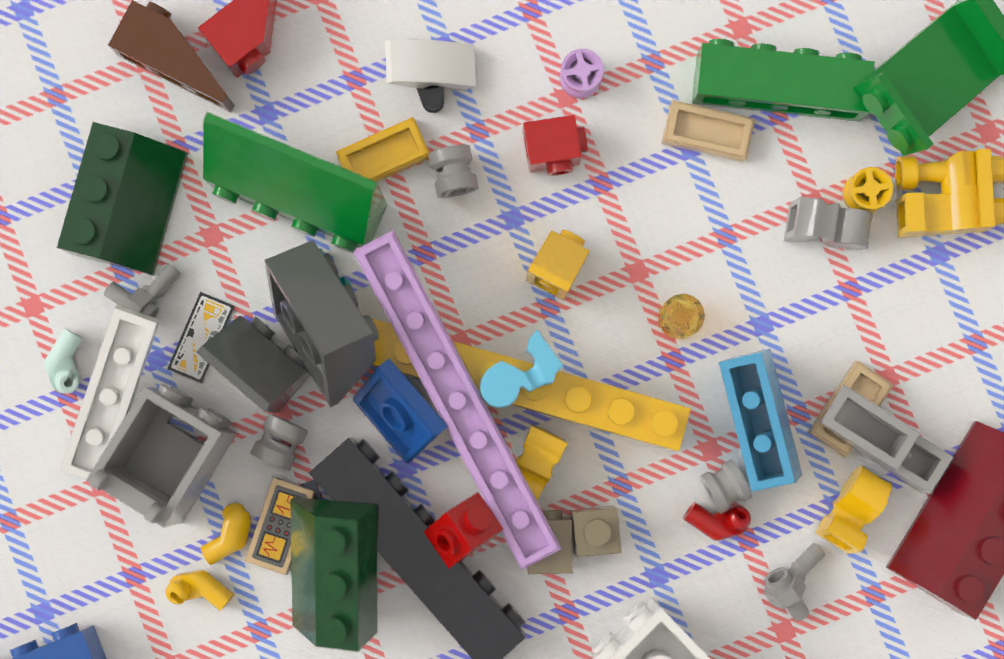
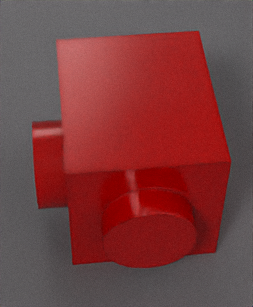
M575 115L523 122V137L529 173L547 170L549 176L573 172V166L580 165L581 153L588 152L584 126L577 127Z
M477 492L444 513L424 531V534L449 569L481 548L500 533L503 527Z

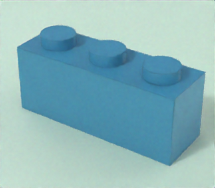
M771 349L728 358L719 362L751 492L795 483L803 474Z

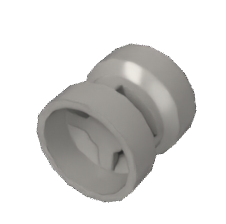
M469 145L443 147L428 154L431 168L438 172V179L435 182L437 197L460 196L476 191L479 188L476 174L472 173L470 167H468L472 161Z
M269 413L263 424L265 433L262 439L255 441L250 453L265 462L290 471L296 459L294 451L297 445L304 442L308 430ZM271 435H274L284 441L289 442L290 445H287L281 441L271 438Z

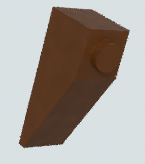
M132 0L108 46L120 58L231 113L235 105L170 19L172 14L153 2L149 1L145 7Z

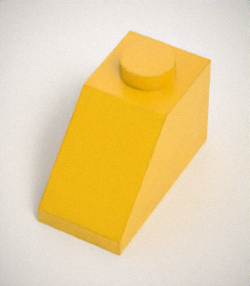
M562 229L560 234L551 230L528 269L526 281L564 301L590 252L589 249L583 247L585 240Z

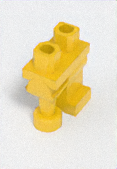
M991 149L963 150L956 152L945 161L921 164L918 163L915 156L897 157L895 163V182L898 190H914L918 186L919 181L941 182V194H924V192L906 193L896 200L898 238L983 233L995 226L1004 224V198H994L993 184L1004 183V157L991 156Z

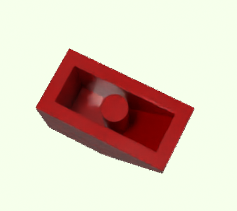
M233 0L198 27L205 39L236 78L243 73L249 75L258 70L266 60L264 57L270 53L277 0Z

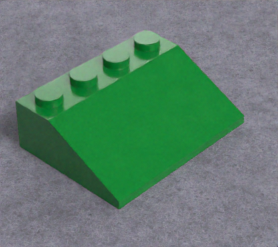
M209 112L206 113L203 119V179L211 187H214L212 195L232 204H236L238 198L254 204L251 211L274 221L277 215L293 220L291 227L306 235L315 237L317 231L333 237L332 245L350 253H353L357 247L360 248L372 242L387 207L386 200L377 182Z

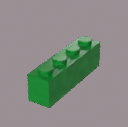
M712 39L709 43H702L696 56L692 104L860 122L870 112L864 106L862 96L855 85L874 70L875 61L862 60V56L856 53H839L836 57L820 56L818 50L811 48H798L792 53L777 51V47L771 44L759 43L753 44L751 48L736 47L734 42L730 40Z

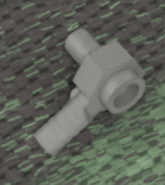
M167 263L152 281L151 285H144L131 294L113 281L104 291V296L119 306L155 318L159 312V307L155 305L156 300L164 296L181 273L174 266Z
M812 543L792 563L788 570L784 567L777 568L771 571L765 578L766 587L763 593L771 605L783 610L787 608L795 621H801L809 615V610L804 604L802 596L806 589L804 584L805 576L825 557V552L819 545Z

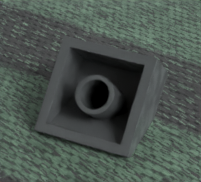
M238 316L203 344L196 352L264 412L278 414L311 376L304 368L305 365L299 353L289 344L283 350L273 342L271 338L275 332L256 316L251 322L242 316Z

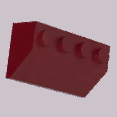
M974 421L953 455V459L932 493L928 496L886 566L887 569L955 612L977 620L1004 575V433L978 421Z

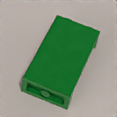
M957 0L855 85L862 96L864 106L876 116L887 132L889 142L903 156L929 149L933 145L929 137L994 80L1004 74V15L994 0Z

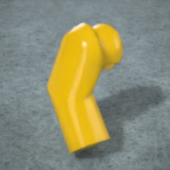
M205 570L179 573L170 580L165 589L167 599L173 604H183L186 600L203 597L219 611L235 595Z

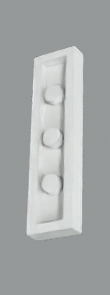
M119 305L114 308L60 471L85 480L88 478L131 408L160 320Z

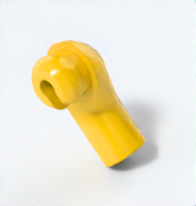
M240 503L228 504L223 509L222 517L224 520L221 535L201 546V552L210 566L242 549L247 543L251 517Z

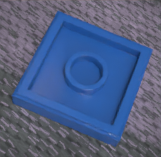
M390 358L373 372L352 398L353 402L407 464L416 458L448 427Z

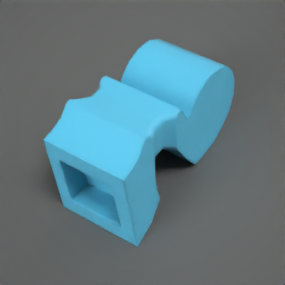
M537 329L529 338L526 353L534 361L533 367L529 371H521L501 361L489 368L484 374L480 383V392L484 401L490 406L505 408L511 405L517 399L521 387L530 393L539 387L552 384L556 373L563 368V364Z

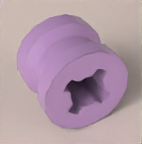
M576 49L570 52L564 58L561 65L560 84L563 90L569 96L576 99H585L592 96L599 89L604 74V65L601 58L595 52L588 49ZM572 76H576L578 79L581 80V83H580V81L577 80L576 78H571V77H572Z

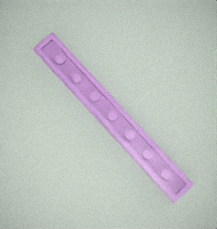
M392 230L353 251L441 419L448 426L447 430L487 506L503 527L501 532L521 570L561 550L558 539L395 231Z

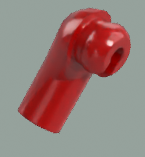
M694 501L685 512L683 520L711 539L720 541L744 533L751 523V515L742 506L730 508V510L723 514L719 512L712 514Z

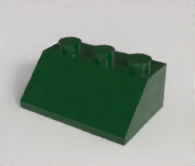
M92 122L57 248L75 256L154 276L188 153L135 132Z
M293 497L290 499L292 626L316 647L359 652L378 632L377 505Z

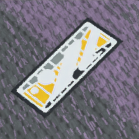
M200 292L167 369L202 383L210 364L196 352L203 344L226 327L235 306Z

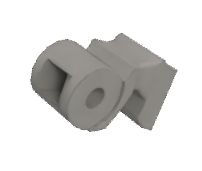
M801 196L789 204L783 241L805 242L806 240L820 237L827 247L865 250L868 249L873 214L860 209L841 208L839 203L826 204L819 198Z

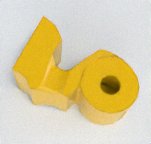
M531 424L523 445L524 451L522 455L517 456L516 462L538 501L544 487L551 479L554 465L559 462L568 443L566 440Z
M858 466L843 485L840 495L833 501V509L830 514L822 518L815 534L847 554L862 552L868 535L861 530L864 525L870 524L883 512L888 503L887 499L891 493L892 484L870 472L866 467Z

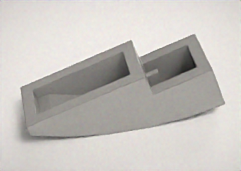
M845 385L842 386L820 421L823 426L857 451L921 493H932L953 459V456L921 437L920 432Z

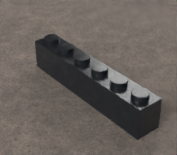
M348 437L312 469L309 474L333 501L377 505L378 553L472 659H503L526 638L525 632L521 628L526 623L525 620L509 602L502 607L491 595L496 590V587L481 570L473 574L462 562L463 560L448 569L424 534V531L436 519L422 504L415 508L404 496L409 491L407 486L393 471L387 476L375 463L380 459V456L365 439L357 443L353 438Z

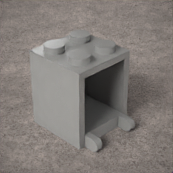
M163 384L160 385L159 389L144 386L86 481L96 490H103L144 515V519L152 524L157 523L163 528L181 524L188 516L237 433L227 428L231 421L210 408L205 410L199 407L197 410L192 407L191 403L194 398L173 386L169 388ZM175 415L208 435L209 437L203 444L170 424L169 422Z

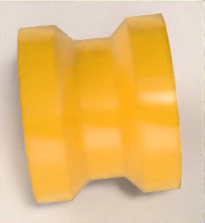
M867 167L859 170L846 181L842 197L848 208L873 213L890 201L893 195V183L890 176L884 170L877 167ZM859 194H864L866 197H868L869 201L867 202V199Z

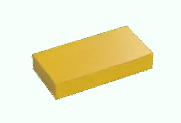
M414 117L335 151L342 168L375 182L428 160V154L430 153Z

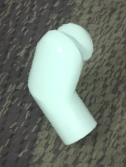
M66 328L63 329L45 359V368L52 387L57 392L63 394L72 393L79 386V374L73 360V355L83 340L82 337Z

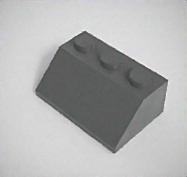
M314 240L264 261L274 316L294 349L299 353L302 362L328 405L332 407L345 397L376 361L374 341L379 339V335L369 315L362 316L358 310V301L349 284L342 285L339 281L338 271L332 257L328 253L323 255Z

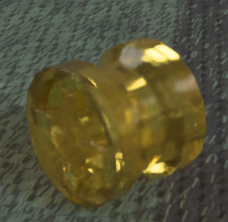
M687 294L674 295L662 305L658 313V323L663 333L670 338L678 340L688 338L698 332L705 318L704 308L700 301Z

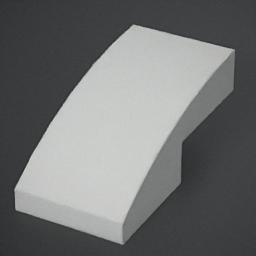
M389 39L385 41L387 84L420 89L431 85L460 90L476 87L475 45L424 39Z

